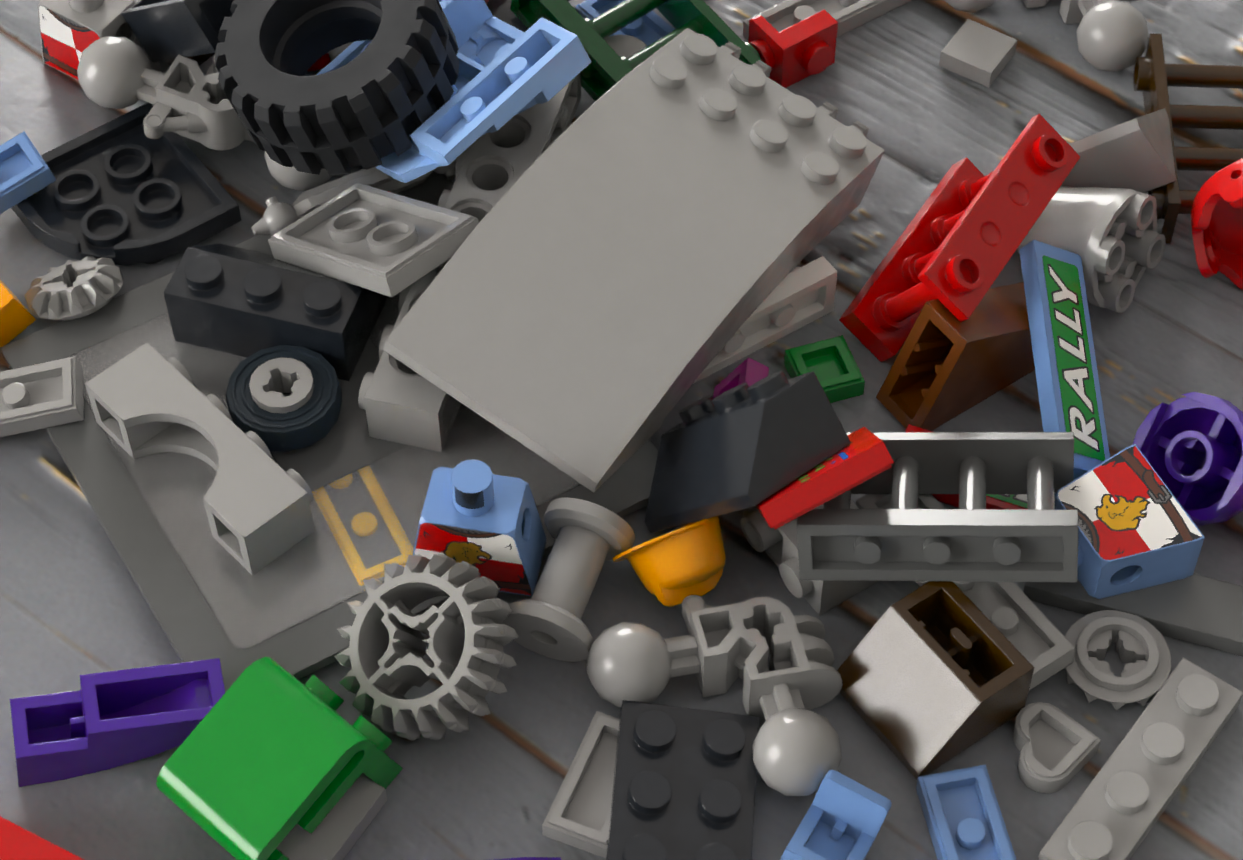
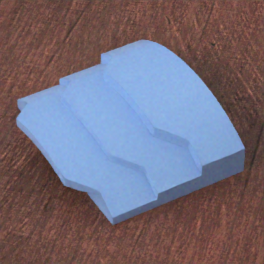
M438 0L455 35L459 49L456 55L460 62L458 78L455 85H451L454 92L449 101L410 135L412 138V147L399 156L393 152L381 158L382 165L375 168L403 183L410 182L439 166L451 164L479 137L486 133L498 131L513 116L536 104L548 102L591 63L578 36L543 17L526 32H522L494 17L484 0ZM372 40L353 42L317 75L331 72L346 65L359 56Z

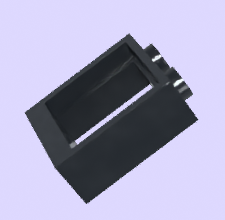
M139 0L121 14L152 62L175 59L178 55L190 57L215 53L217 43H220L218 35L224 17H232L233 15L230 8L234 0Z

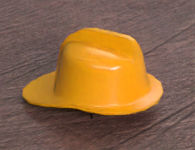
M715 516L681 525L669 533L653 538L612 558V561L614 563L627 560L645 589L652 595H655L664 606L673 607L679 605L689 595L703 596L716 587L725 566L726 556L719 518Z

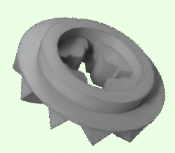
M87 256L80 261L72 262L68 260L65 265L60 267H50L46 275L36 277L31 282V288L24 296L31 314L35 317L67 321L84 317L104 307L119 292L124 280L119 267L115 266L112 259L99 258L96 260L94 256Z
M1118 610L1093 612L1077 620L1065 635L1066 639L1075 647L1074 662L1065 667L1068 685H1077L1085 692L1088 703L1095 699L1111 702L1116 711L1126 703L1137 702L1144 707L1150 697L1158 692L1168 679L1171 670L1169 646L1163 635L1151 623L1137 615ZM1111 642L1115 643L1116 652H1119L1121 662L1125 663L1120 677L1114 676V672H1110L1109 663L1104 661Z

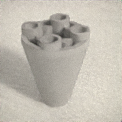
M1060 186L1016 251L1020 253L1019 249L1032 240H1037L1080 255L1087 301L1090 304L1122 313L1130 306L1135 288L1146 268L1153 269L1159 264L1165 250L1166 239L1163 234L1156 232L1157 201L1154 196L1127 188Z

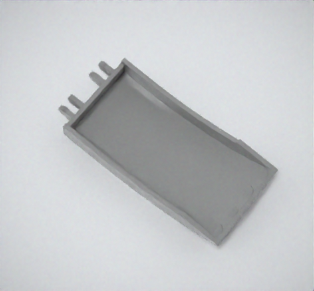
M686 28L631 70L596 100L518 178L473 229L388 336L383 350L592 492H595L661 428L665 417L694 381L778 284L861 203L885 150L866 139L869 127L859 121L854 122L850 126H845L837 121L838 108L825 102L822 106L816 108L809 99L795 95L768 78L772 67L759 60L755 64L749 65L739 60L741 48L735 44L728 42L724 46L718 47L709 37L697 34L691 29Z

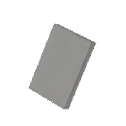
M356 183L271 236L268 242L274 259L393 297L449 260L478 225L479 221L477 217Z

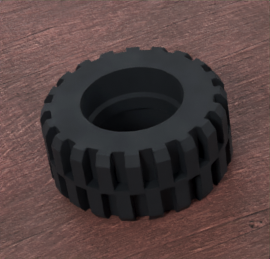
M234 0L230 8L233 15L232 17H224L219 31L218 40L220 43H217L215 50V67L219 72L218 80L249 135L259 149L266 151L273 161L286 167L294 165L297 171L319 175L321 169H326L329 175L351 174V168L360 165L368 170L382 165L381 158L393 152L399 156L412 147L410 135L450 100L454 92L451 85H455L459 73L460 62L456 56L459 49L456 38L438 0ZM372 40L359 56L346 65L324 74L304 76L308 69L329 51L347 43Z

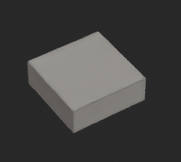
M967 19L941 51L939 66L989 88L1015 55L1017 39Z

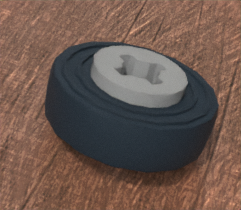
M278 345L259 350L241 361L230 375L226 391V402L233 423L244 433L248 431L255 432L264 441L269 451L289 452L309 447L329 433L338 421L342 393L334 367L321 354L303 346ZM283 393H291V395L284 396Z

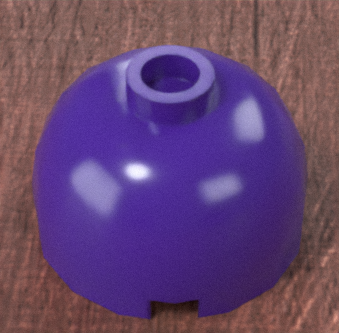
M1198 392L1182 394L1186 397L1178 398L1170 404L1162 402L1149 412L1139 426L1133 444L1137 445L1195 525L1226 522L1243 511V412L1227 400Z

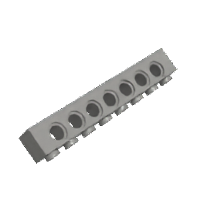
M581 72L548 102L536 104L513 116L498 131L486 133L479 137L469 148L457 157L455 166V183L452 190H443L438 206L477 217L480 222L518 178L571 125L581 100ZM449 260L400 292L398 318L395 325L387 324L385 326L379 345V363L374 373L367 372L364 375L359 390L358 405L360 409L366 410L369 437L443 452L461 402L385 352L383 347L388 336Z

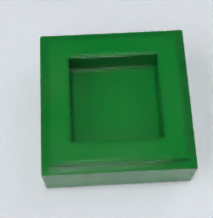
M843 335L785 350L784 365L790 378L814 371L830 403L864 394L865 380Z

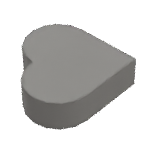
M1036 702L1028 704L1018 713L1013 729V740L1015 746L1020 751L1017 769L1019 777L1028 788L1036 792L1046 794L1058 792L1098 752L1101 739L1062 710L1049 703Z

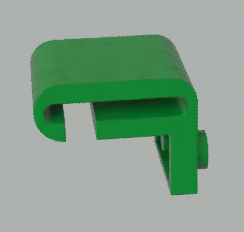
M263 657L253 662L243 671L167 760L159 772L156 784L157 788L236 860H290L277 847L296 824H299L304 830L312 834L362 773L386 789L403 768L384 753L393 741L362 715L359 716L353 725L336 712L344 700L315 675H312L303 684L272 658Z

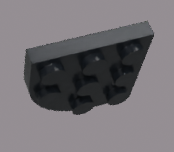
M146 103L42 154L41 157L51 170L56 181L11 207L27 229L39 241L54 251L77 260H82L87 256H94L96 260L99 258H110L115 265L158 263L164 258L186 250L188 247H192L242 220L238 203L177 133L166 132L158 139L146 137L143 120L153 107L151 103Z

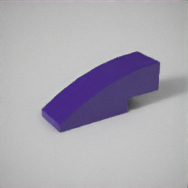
M220 658L80 675V690L10 699L18 786L23 787L65 780L100 772L148 758L180 746L225 694Z

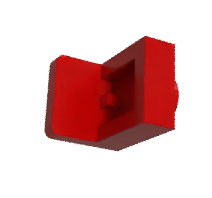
M823 9L778 32L763 16L758 15L749 20L748 43L756 49L761 61L772 67L768 78L787 88L810 75L821 73L828 66L835 63L838 22Z

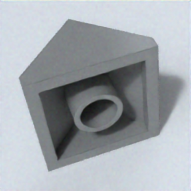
M1164 108L1069 143L1078 153L1080 159L1061 186L1127 188L1144 193L1176 181L1170 123L1166 109Z

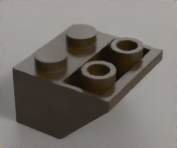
M929 581L892 604L837 671L840 673L843 683L839 693L917 780L919 776L930 774L1017 716L1026 705L1034 666L953 581Z

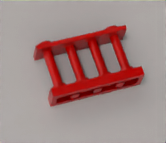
M1039 113L1031 118L1001 162L991 173L984 176L967 157L953 164L840 317L839 321L880 362H883L895 356L904 344L926 301L938 299L960 322L969 319L1080 159L1078 153Z

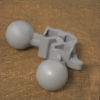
M996 0L944 1L957 11L976 13L992 6ZM1023 0L1026 8L1043 7L1050 1ZM1061 0L1059 13L1064 23H1080L1077 28L1079 52L1097 70L1118 72L1133 66L1136 57H1141L1146 50L1149 41L1147 21L1141 12L1128 3L1138 0Z
M105 36L94 41L82 52L77 75L78 82L88 99L103 108L113 109L127 108L139 100L154 104L143 120L146 137L158 139L166 132H173L200 142L209 149L219 151L235 148L244 140L253 141L219 83V72L215 67V55L213 56V74L203 76L197 61L181 55L175 58L166 73L152 69L143 48L126 37Z
M689 595L682 602V617L685 620L689 635L663 639L659 632L642 623L621 622L604 629L592 643L587 656L588 678L599 697L617 707H621L622 700L643 703L655 701L666 688L671 677L696 673L702 697L726 694L738 677L743 679L742 703L746 715L756 716L759 719L765 718L766 720L758 731L752 747L756 770L768 787L786 796H808L818 791L822 780L829 770H838L842 760L839 735L827 718L811 710L831 701L840 692L843 685L840 673L832 667L834 663L833 651L831 646L823 640L825 628L818 618L808 615L793 616L788 606L780 600L770 597H754L740 603L712 607L706 605L701 596ZM768 654H770V668H769V670H768Z

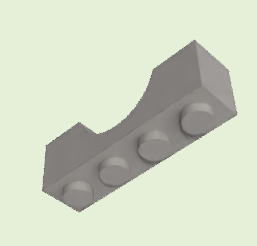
M147 342L85 383L96 423L133 459L157 453H182L203 460L217 471L211 487L203 497L211 533L252 576L315 531L310 508L313 494L303 477L293 469L285 472L273 461L272 455L264 441L255 432L248 431L244 433L233 423L229 411L217 396L212 393L204 396L194 386L188 371L176 358L170 357L166 360Z

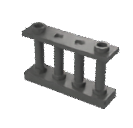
M873 432L874 435L884 442L894 461L891 464L892 467L824 503L823 509H813L797 518L800 580L1077 582L1078 510L1055 509L1054 496L1060 488L1072 482L1074 478V432ZM851 494H891V509H850ZM918 494H959V509H918ZM986 494H1027V509H986Z

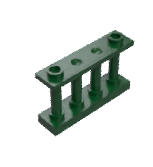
M511 0L510 10L528 29L543 17L578 36L591 60V63L581 71V86L595 101L626 74L686 28L691 29L697 34L709 37L718 47L724 46L728 42L735 44L741 48L739 60L745 64L753 65L756 61H761L756 49L751 44L743 42L703 0H625L592 20L583 18L569 3L570 0ZM654 9H657L675 28L672 32L628 58L619 56L604 40Z

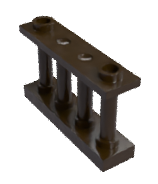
M1150 34L1145 57H1136L1133 86L1134 91H1143L1145 115L1165 108L1169 118L1176 181L1149 190L1147 194L1154 196L1157 201V232L1165 236L1166 244H1171L1178 214H1191L1193 202L1198 193V190H1179L1177 170L1219 171L1243 158V149L1174 147L1172 128L1243 130V107L1170 104L1168 86L1243 89V66L1165 63L1162 34Z

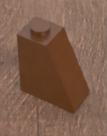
M1024 282L990 288L969 319L960 322L938 299L926 301L876 396L906 429L908 424L933 431L1035 370Z

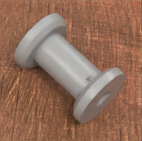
M557 498L550 502L544 515V523L550 535L555 539V543L532 598L510 603L509 607L513 612L502 624L515 629L516 634L519 636V638L514 640L515 642L537 654L560 661L579 662L587 658L593 643V637L587 626L581 621V618L605 561H611L616 555L632 548L635 541V532L623 518L603 506L577 498Z

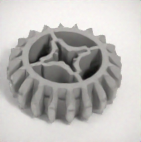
M420 554L408 555L405 567L397 563L384 564V583L373 578L363 580L368 594L364 603L357 600L346 602L351 612L356 614L353 625L337 628L341 637L350 640L349 648L334 657L339 661L340 665L351 668L339 683L345 687L346 691L357 694L352 706L359 713L372 716L371 722L378 729L387 732L394 730L399 737L409 740L419 739L421 735L431 740L444 739L447 727L459 733L469 731V712L481 717L491 714L485 699L489 691L496 694L508 692L503 682L497 679L500 668L508 669L517 665L513 656L503 653V646L519 638L514 628L502 624L513 610L507 602L496 598L500 588L497 587L493 580L484 576L480 577L481 573L478 572L477 567L465 561L455 563V559L444 554H434L431 559ZM450 596L440 607L432 605L421 615L411 612L414 607L428 599ZM420 632L429 635L430 638L425 639ZM429 643L428 649L425 651V645ZM427 654L432 661L425 659L423 655ZM431 678L439 680L443 684L426 696L415 699H406L404 697L413 686L420 688Z

